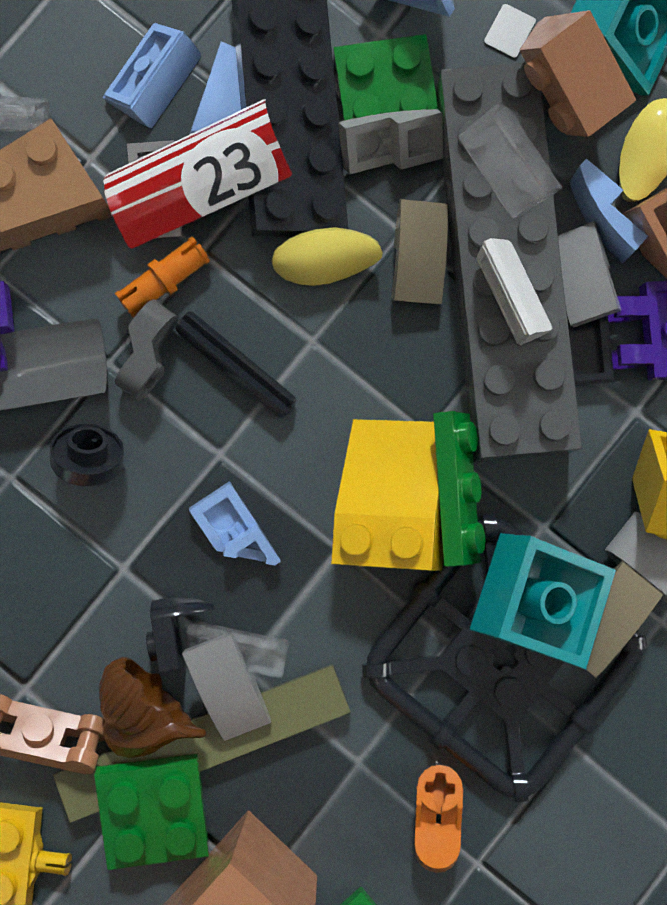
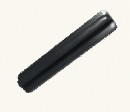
M189 311L179 320L175 329L181 337L276 416L283 418L294 407L296 398L292 393L197 314Z

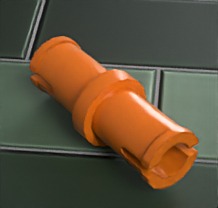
M192 236L188 238V241L161 261L152 260L147 264L149 269L120 291L114 293L132 318L149 301L157 300L165 293L171 296L178 290L177 284L204 264L210 262L208 255L201 245H196L197 241Z

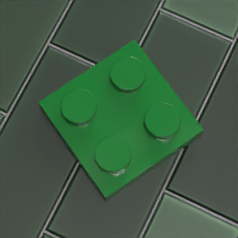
M426 34L333 47L343 121L390 112L438 109Z
M198 753L96 767L94 778L107 870L209 856V840Z

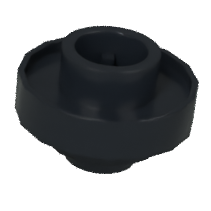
M76 424L61 430L50 443V466L57 477L70 484L84 487L98 486L110 482L120 473L123 466V442L116 433L103 426Z

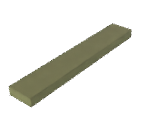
M331 664L262 691L261 695L272 720L267 725L224 741L209 713H205L191 719L194 725L205 729L206 736L203 738L177 739L150 755L131 759L117 756L111 750L98 755L96 767L198 753L200 771H203L351 713L335 668ZM96 767L92 774H81L63 769L53 774L70 823L99 812L94 778Z

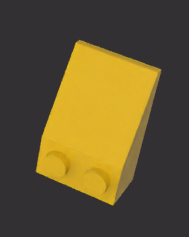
M353 419L334 514L331 564L442 571L443 542L434 422Z

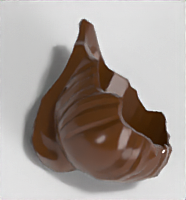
M120 657L105 667L99 683L100 709L105 720L103 735L108 747L117 756L130 759L147 756L177 739L203 738L206 736L205 729L194 725L191 722V718L182 710L180 703L163 690L160 674L147 672L136 661L128 657Z

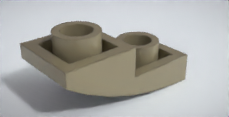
M399 199L393 246L397 249L391 298L394 301L442 304L447 254L448 204Z
M623 560L615 568L614 579L586 668L596 678L631 639L663 596L660 590Z

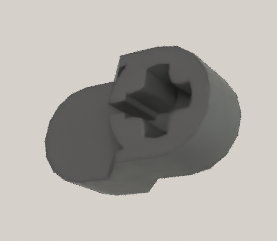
M154 299L144 305L128 325L133 353L121 367L115 378V385L136 401H140L147 396L164 375V366L162 365L159 348L171 334L178 320V316Z

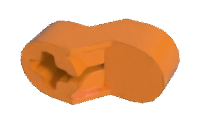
M443 765L431 766L424 770L419 777L417 785L415 855L422 867L434 873L445 872L452 868L458 860L461 848L462 781L453 769ZM436 814H441L440 824L436 823Z

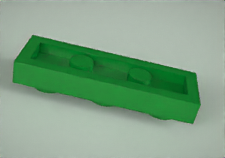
M456 411L433 413L444 566H464L480 563V553H483L485 548V532L482 524L478 523L476 502L480 501L482 492L480 477L477 472H474L473 452L476 451L478 445L477 430L474 423L470 422V414Z

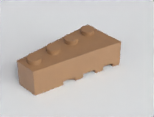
M51 118L0 150V251L9 248L17 250L31 245L30 241L53 233L61 235L76 230L77 225L95 219L102 221L113 217L108 204Z

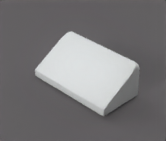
M495 238L484 241L476 259L517 344L519 343L521 346L549 333L552 330V325L512 243L508 240Z

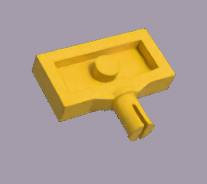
M0 802V905H32L34 884L40 872L63 876L69 874L72 864L69 863L72 860L71 853L50 852L43 849L40 834L43 807Z

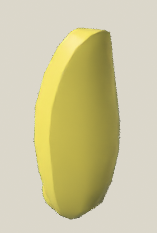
M666 98L649 103L635 119L625 137L620 155L618 176L619 187L623 189L622 197L627 202H635L646 198L667 176Z
M342 228L315 229L294 236L277 247L273 253L272 265L274 270L287 281L301 285L316 286L348 278L369 268L382 258L383 252L378 241L367 234Z

